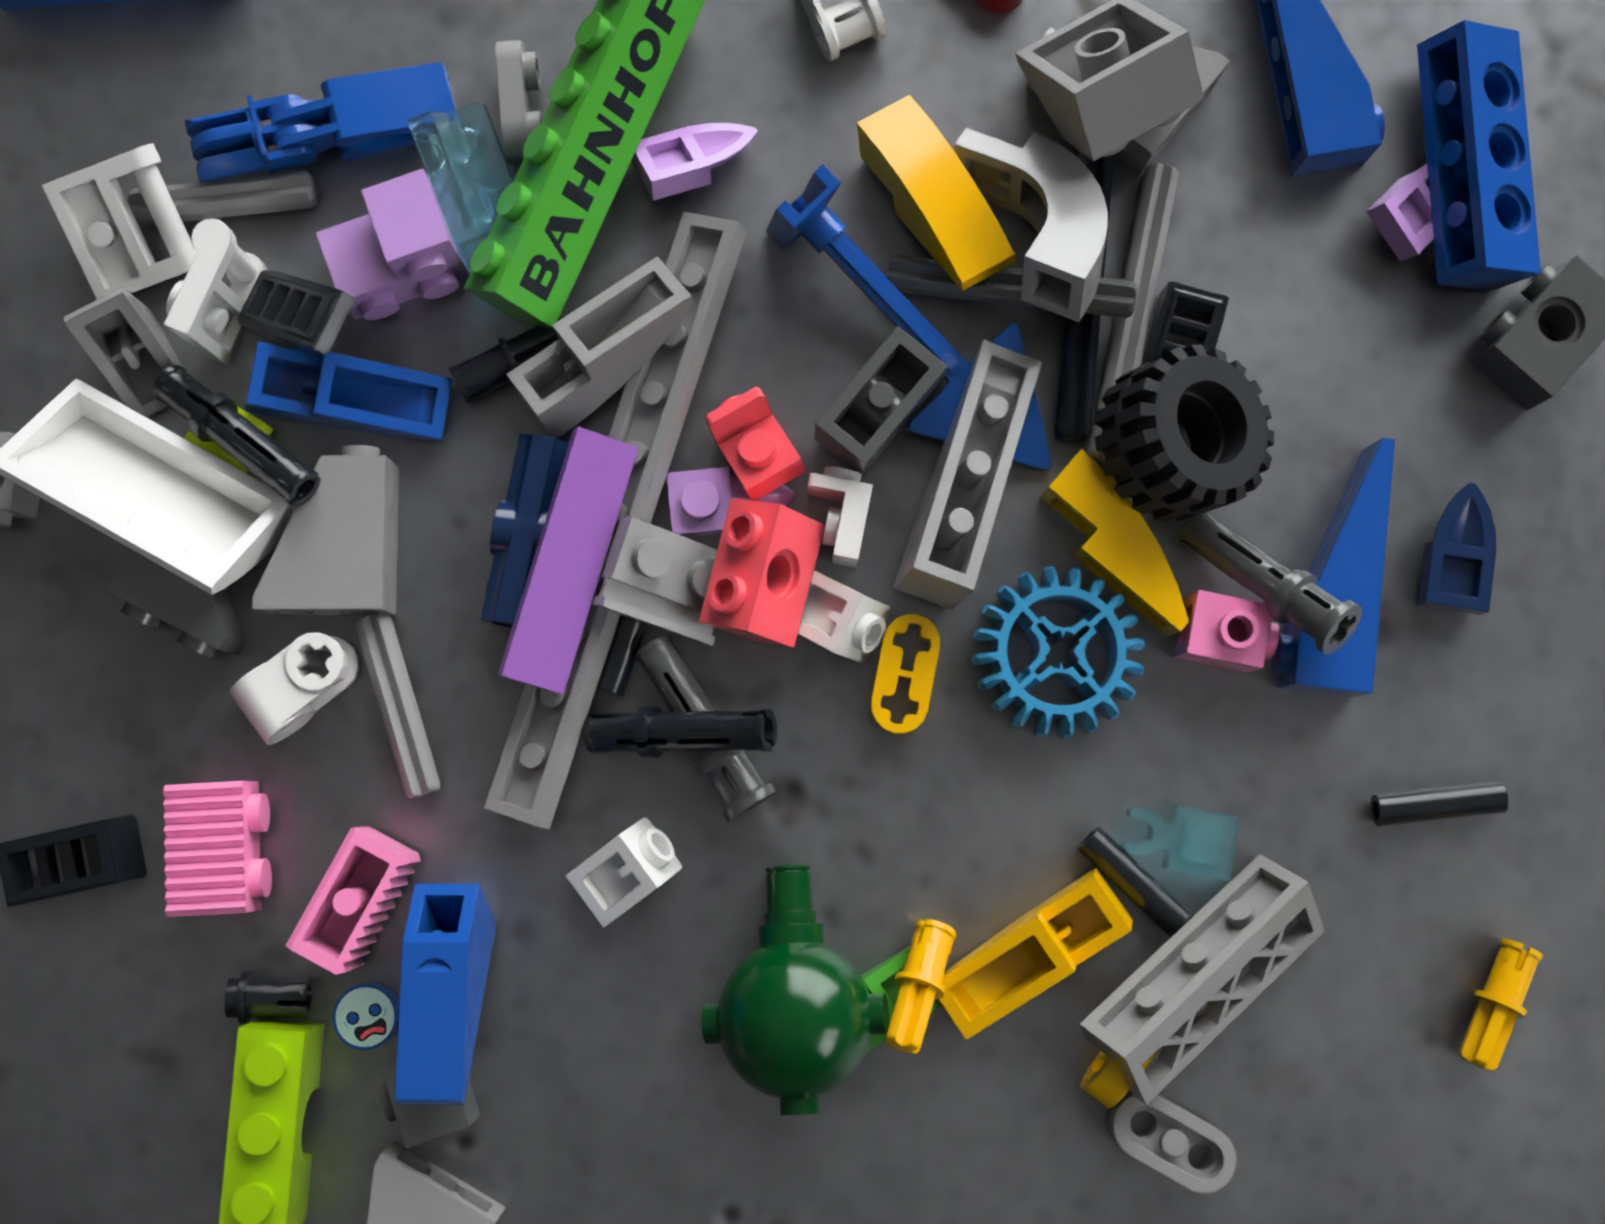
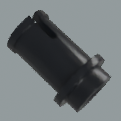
M244 971L240 978L228 979L224 1001L225 1015L227 1018H238L240 1024L249 1023L251 1018L308 1019L311 1012L312 995H307V991L312 990V979L310 976H303L302 978H253L251 971Z

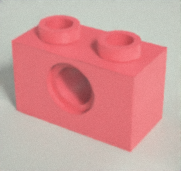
M731 498L699 622L744 639L794 648L825 525L782 504Z

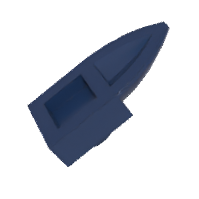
M1469 482L1456 493L1447 504L1437 523L1433 540L1424 545L1417 605L1477 615L1489 612L1497 550L1496 529L1489 505L1476 483Z

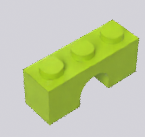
M259 1018L238 1027L218 1224H303L307 1220L313 1153L302 1152V1128L310 1095L319 1088L325 1022Z

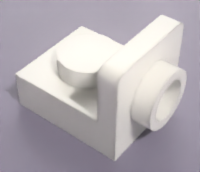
M825 467L823 474L810 473L807 495L843 502L842 509L829 507L822 544L834 546L831 563L856 568L873 484L860 482L862 475L856 471L840 467Z
M814 570L798 634L835 654L864 663L884 637L886 630L885 622L891 608Z
M644 817L617 835L565 876L604 928L680 871L682 865L675 856V851L669 838Z

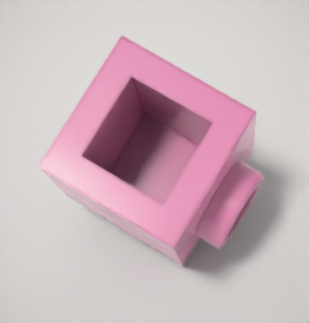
M1197 590L1184 597L1183 603L1189 623L1181 632L1177 633L1173 658L1245 673L1263 669L1265 660L1270 661L1273 658L1279 639V625L1272 622L1267 603L1203 590Z

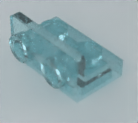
M475 102L448 113L429 111L408 119L407 123L454 244L471 243L486 238L498 215L496 211L498 199L503 190L514 181L487 106L482 102Z

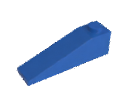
M1255 0L1290 177L1363 166L1382 145L1385 134L1384 115L1381 107L1374 105L1370 84L1321 0Z
M1381 438L1362 450L1308 570L1317 577V585L1341 602L1351 600L1361 606L1362 616L1360 622L1347 642L1336 652L1325 655L1317 650L1314 644L1315 639L1292 623L1284 624L1283 634H1279L1277 648L1271 659L1273 672H1279L1278 688L1347 697L1373 694L1395 439Z

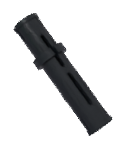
M181 365L169 366L159 374L152 388L155 398L168 405L187 420L190 432L201 441H213L241 463L248 471L252 472L285 498L286 502L292 507L304 505L313 497L321 482L319 474L315 470L309 469L276 443L269 435L262 432L238 413L237 404L230 397L220 392L213 393L187 373V370Z
M646 706L641 707L637 713L591 712L590 717H587L584 723L583 737L585 746L590 753L628 751L637 752L644 758H658L663 752L746 750L771 752L772 746H775L777 740V722L771 709L663 712L659 707Z

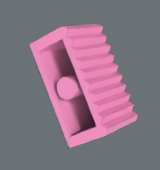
M259 781L164 785L163 794L165 799L163 807L165 813L163 819L165 827L163 832L166 838L163 845L166 850L164 855L166 863L164 869L166 880L164 885L167 890L165 895L167 903L165 909L166 916L236 914L262 910L261 898L268 897L271 892L272 871L269 860L267 858H260V832H267L269 828L270 804L268 796L265 793H259Z
M369 826L351 827L285 946L335 975L363 966L362 956L370 954L368 945L377 942L375 933L383 931L381 921L389 919L387 910L396 907L394 898L402 896L400 887L408 885L406 876L415 873L412 864L421 862L419 853Z

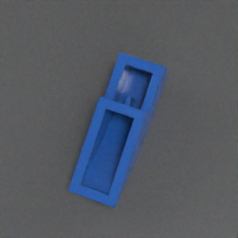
M258 341L245 411L366 433L441 441L452 378L334 352L320 355Z

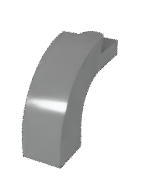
M965 128L954 145V152L976 183L985 200L1022 216L1038 232V236L1024 256L1020 300L1080 322L1096 294L1101 277L1108 228V211L1100 185L1086 165L1072 152L1034 132L1025 146L1021 148L1004 142L1001 139Z

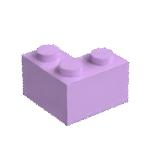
M423 168L361 190L369 214L316 232L334 287L354 297L349 313L355 320L361 317L365 320H377L388 317L400 309V303L423 296L425 299L444 297L459 288L458 283L467 280L470 275L448 210Z

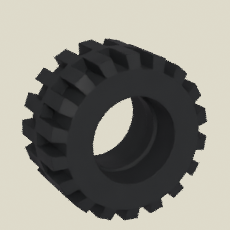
M1190 345L1183 349L1178 347L1123 374L1115 380L1116 385L1106 390L1101 399L1106 407L1097 411L1095 424L1102 428V434L1094 437L1096 451H1103L1106 462L1100 465L1105 477L1112 475L1116 480L1117 484L1114 487V491L1121 499L1131 497L1134 510L1142 515L1153 512L1155 520L1166 522L1176 518L1177 521H1181L1237 502L1247 497V492L1255 490L1263 481L1260 473L1269 470L1272 457L1266 451L1268 447L1274 445V431L1268 429L1267 420L1271 419L1272 416L1269 406H1263L1258 396L1262 392L1256 380L1248 381L1245 377L1246 368L1237 360L1228 363L1226 353L1216 348L1206 352L1203 345ZM1177 419L1186 430L1191 450L1181 436Z

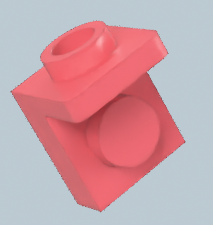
M754 387L742 395L728 398L717 409L705 416V421L718 450L750 500L756 501L806 472L802 458L773 416L768 401L759 387Z

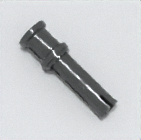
M1207 512L1187 519L1182 525L1178 534L1180 538L1179 544L1189 548L1228 577L1268 603V611L1274 620L1281 624L1292 623L1315 639V648L1323 654L1329 655L1336 652L1356 630L1362 616V607L1351 600L1341 602L1317 585V577L1309 571L1289 570L1267 556L1266 553L1220 524Z
M665 634L652 640L635 653V657L638 661L640 660L666 702L670 712L715 711L702 687L698 684L673 644L670 634ZM745 750L696 751L698 756L694 759L696 763L694 768L699 776L707 775L727 807L723 815L728 822L749 812L776 793L771 783H763L745 754Z

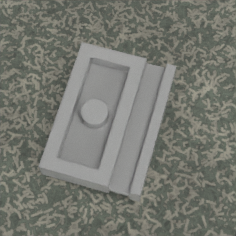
M621 516L601 576L605 579L599 596L595 595L592 605L700 644L713 646L716 638L712 636L714 627L700 623L699 618L717 549L638 518Z

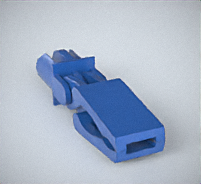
M442 62L332 78L321 83L320 86L324 98L320 100H303L298 95L288 94L254 101L251 95H247L248 107L185 119L187 135L192 138L190 141L192 155L198 161L196 171L199 182L206 183L267 169L270 174H276L275 171L310 164L316 160L317 154L338 146L341 160L353 161L459 133L462 123L451 91L448 70ZM271 120L272 125L263 126L262 121ZM330 122V124L321 125L323 123ZM277 145L278 150L270 152L269 146Z

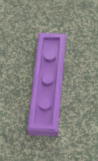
M579 426L573 429L498 676L564 695L639 447Z

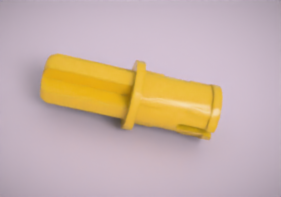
M922 919L916 921L911 947L903 971L897 972L894 978V983L900 990L886 1034V1043L897 1051L909 1054H917L920 1051L934 999L943 998L946 988L942 981L947 960L957 935L951 926L932 919H925V922Z
M1506 938L1501 939L1500 949L1484 989H1476L1473 997L1479 1000L1459 1050L1460 1057L1478 1068L1494 1071L1498 1068L1517 1017L1525 1018L1527 1010L1521 1006L1538 963L1541 962L1543 954L1536 949L1529 947L1527 951L1522 950L1524 944Z

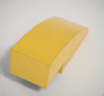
M910 95L857 122L860 158L893 195L895 214L962 291L1015 263V253L976 183L952 147Z
M1081 448L1040 496L1044 502L1087 537L1072 557L1095 577L1103 578L1105 585L1115 594L1120 592L1125 597V602L1166 637L1181 632L1189 623V619L1178 584L1160 544L1142 515L1132 508L1133 503L1128 497L1121 499L1114 491V487L1117 484L1111 476L1105 477L1102 468Z
M1095 867L1028 911L946 970L942 981L946 992L944 997L939 1000L967 1040L1075 972L1078 964L1131 932L1133 919L1099 869Z

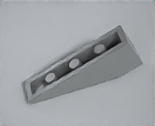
M983 340L980 344L912 527L893 587L894 589L951 610L974 591L1042 362Z

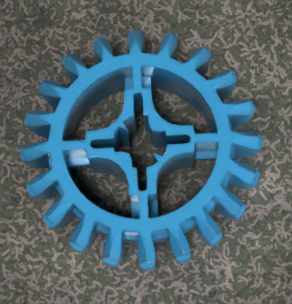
M1045 567L1041 574V588L1038 587L1034 577L1029 572L1022 573L1017 578L1021 597L1012 588L1003 585L996 592V595L1006 610L1003 611L996 606L986 605L980 613L986 621L995 626V629L977 628L972 634V639L977 643L990 645V652L974 654L971 657V665L975 667L991 665L993 671L992 675L986 676L977 682L978 689L986 691L998 684L1003 692L1002 695L993 700L990 708L995 713H998L1011 702L1015 704L1018 708L1011 717L1010 725L1016 729L1021 728L1027 722L1030 714L1036 716L1033 731L1034 736L1040 738L1047 736L1052 720H1056L1057 732L1061 739L1072 738L1075 730L1074 717L1077 718L1081 728L1086 733L1097 731L1098 720L1094 709L1108 720L1117 718L1120 712L1117 705L1110 698V695L1112 694L1126 701L1133 699L1136 693L1132 686L1122 681L1121 677L1122 675L1138 677L1144 671V666L1140 663L1126 660L1127 653H1134L1145 648L1143 639L1133 638L1126 640L1124 630L1138 624V617L1136 614H1130L1120 620L1117 618L1113 610L1123 604L1125 597L1118 592L1103 602L1098 596L1104 589L1105 580L1099 576L1094 578L1085 590L1080 589L1082 574L1078 568H1071L1068 571L1064 584L1061 586L1059 585L1058 573L1055 567ZM1057 602L1073 606L1086 615L1071 627L1063 628L1055 626L1045 616L1039 618L1030 607L1041 603ZM1015 621L1024 630L1022 635L1027 640L1031 650L1028 664L1016 677H1014L1007 655L1008 638ZM1098 629L1103 637L1106 649L1105 668L1099 683L1092 677L1094 670L1089 666L1085 656L1086 645L1091 637L1097 633ZM1077 632L1079 633V636L1068 645L1070 649L1064 655L1065 660L1069 663L1068 669H1063L1061 661L1053 666L1049 665L1041 669L1037 674L1035 673V670L1046 661L1045 656L1051 650L1049 644L1045 641L1047 637H1052L1053 644L1060 640H1067ZM1054 677L1062 680L1070 689L1075 687L1084 699L1072 705H1055L1043 702L1028 692L1045 678Z

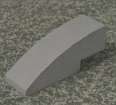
M657 256L554 323L552 326L559 340L506 375L520 401L545 434L559 438L615 394L652 357L694 304L692 296Z

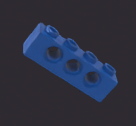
M1463 20L1417 44L1437 285L1492 291L1541 274L1519 31Z

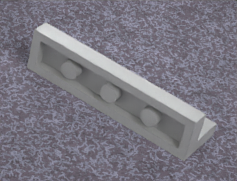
M1259 854L1079 1024L1086 1039L1119 1064L1132 1094L1145 1105L1155 1098L1325 932L1309 882ZM1297 916L1299 923L1282 939L1286 925ZM1252 959L1248 972L1238 981L1242 968ZM1207 1003L1204 1015L1192 1026L1196 1012ZM1162 1046L1158 1060L1144 1071L1142 1064Z

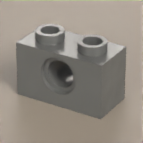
M1577 255L1555 270L1549 264L1543 266L1541 274L1533 276L1520 290L1519 293L1526 300L1513 314L1508 309H1505L1481 333L1479 337L1486 345L1471 360L1474 365L1526 410L1552 398L1605 339V279ZM1539 318L1547 321L1552 326L1555 334L1554 341L1549 340L1541 333L1538 325Z
M897 326L815 423L814 439L851 470L862 475L861 478H863L942 384L948 366L902 328Z

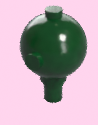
M782 865L765 868L767 873V913L764 914L765 926L758 928L759 948L750 953L736 966L723 987L719 1003L705 1004L701 1017L702 1034L705 1043H720L729 1064L747 1084L766 1095L779 1098L780 1115L820 1113L819 1096L833 1091L846 1082L863 1062L870 1047L872 1036L887 1034L889 1027V1007L886 994H870L864 979L854 965L842 954L824 945L823 924L816 923V911L812 909L811 873L809 872L810 866Z

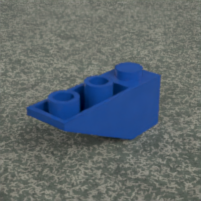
M415 884L402 942L395 1101L397 1105L465 1104L497 925L480 884Z

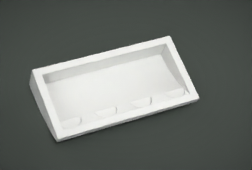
M77 378L0 448V475L211 595L237 581L265 558L278 545L292 516V506L268 485Z

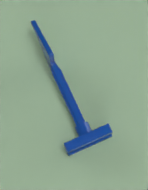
M822 164L813 173L802 196L800 195L791 205L785 200L775 210L766 233L782 249L802 235L819 254L824 251L895 327L899 326L948 366L944 376L946 386L907 425L911 433L944 442L975 358L971 362L966 361L843 232L846 226L827 207L841 182ZM1015 323L1006 326L991 341V343L1026 356L1020 329ZM1034 390L1012 462L1045 471L1052 467V460Z

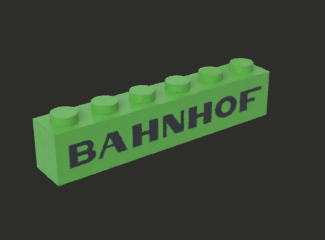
M705 0L597 1L593 12L584 19L575 36L577 46L566 69L556 77L550 88L549 99L551 101L540 125L530 133L523 147L524 159L515 179L503 190L496 206L498 215L487 239L478 245L471 257V273L463 289L521 324L553 328L552 325L559 319Z

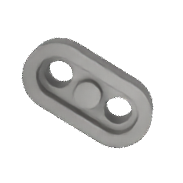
M522 39L498 41L495 45L503 146L509 165L522 164L525 141L543 119L541 111H532L530 91L541 89L538 57L536 51L525 52Z
M1130 1090L1111 1108L1109 1114L1111 1135L1115 1142L1133 1158L1196 1193L1207 1194L1216 1192L1225 1187L1232 1179L1237 1165L1236 1151L1230 1139L1215 1126L1159 1094L1145 1105ZM1139 1111H1147L1151 1115L1150 1127L1141 1133L1133 1132L1131 1129L1132 1117ZM1205 1144L1208 1149L1206 1160L1200 1165H1191L1188 1161L1190 1149L1194 1145Z

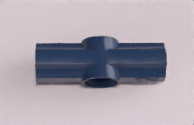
M534 433L519 435L506 500H500L492 524L490 552L494 555L490 578L487 582L485 602L482 607L481 620L484 622L508 628L513 626L569 445L568 442L555 437Z

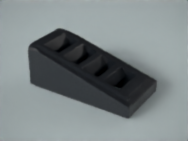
M263 270L260 272L238 316V322L242 327L275 345L326 355V353H329L354 302L352 301L354 297L336 288L277 271Z
M1168 282L1159 294L1141 365L1178 347L1183 349L1186 347L1165 341L1168 333L1197 340V345H1203L1206 352L1216 348L1229 297L1178 282ZM1174 311L1203 318V323L1173 316Z
M130 814L0 843V872L7 907L144 877L146 875V865L135 816ZM81 838H84L91 876L86 875L80 843ZM54 844H57L64 882L60 881ZM34 849L41 887L34 888L27 850Z

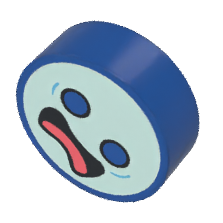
M377 982L361 983L346 990L337 1000L332 1015L333 1027L339 1039L347 1046L357 1050H372L392 1039L398 1031L400 1000L395 992L386 985Z

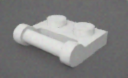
M154 143L135 148L42 185L97 300L121 287L131 294L189 271L197 251L192 245L189 234L156 165L162 161ZM129 174L133 175L171 256L170 258L156 263L117 179Z
M211 218L201 221L193 229L191 239L197 253L185 279L177 282L168 296L166 303V313L168 316L164 325L204 356L229 366L246 329L239 324L238 316L260 272L268 269L257 256L244 252L237 245L236 236L225 223ZM225 272L231 282L230 288L222 281Z

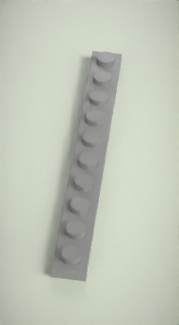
M683 212L666 267L689 292L694 304L652 357L626 382L608 437L639 447L594 597L600 594L605 579L601 576L621 516H632L651 524L747 234L746 229L738 221ZM591 603L564 695L525 684L484 809L550 830L620 614L594 606Z

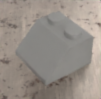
M1111 0L1015 53L1020 68L1062 138L1092 161L1120 152L1129 141L1155 127L1174 122L1181 116L1183 111L1204 100L1189 31L1135 0Z

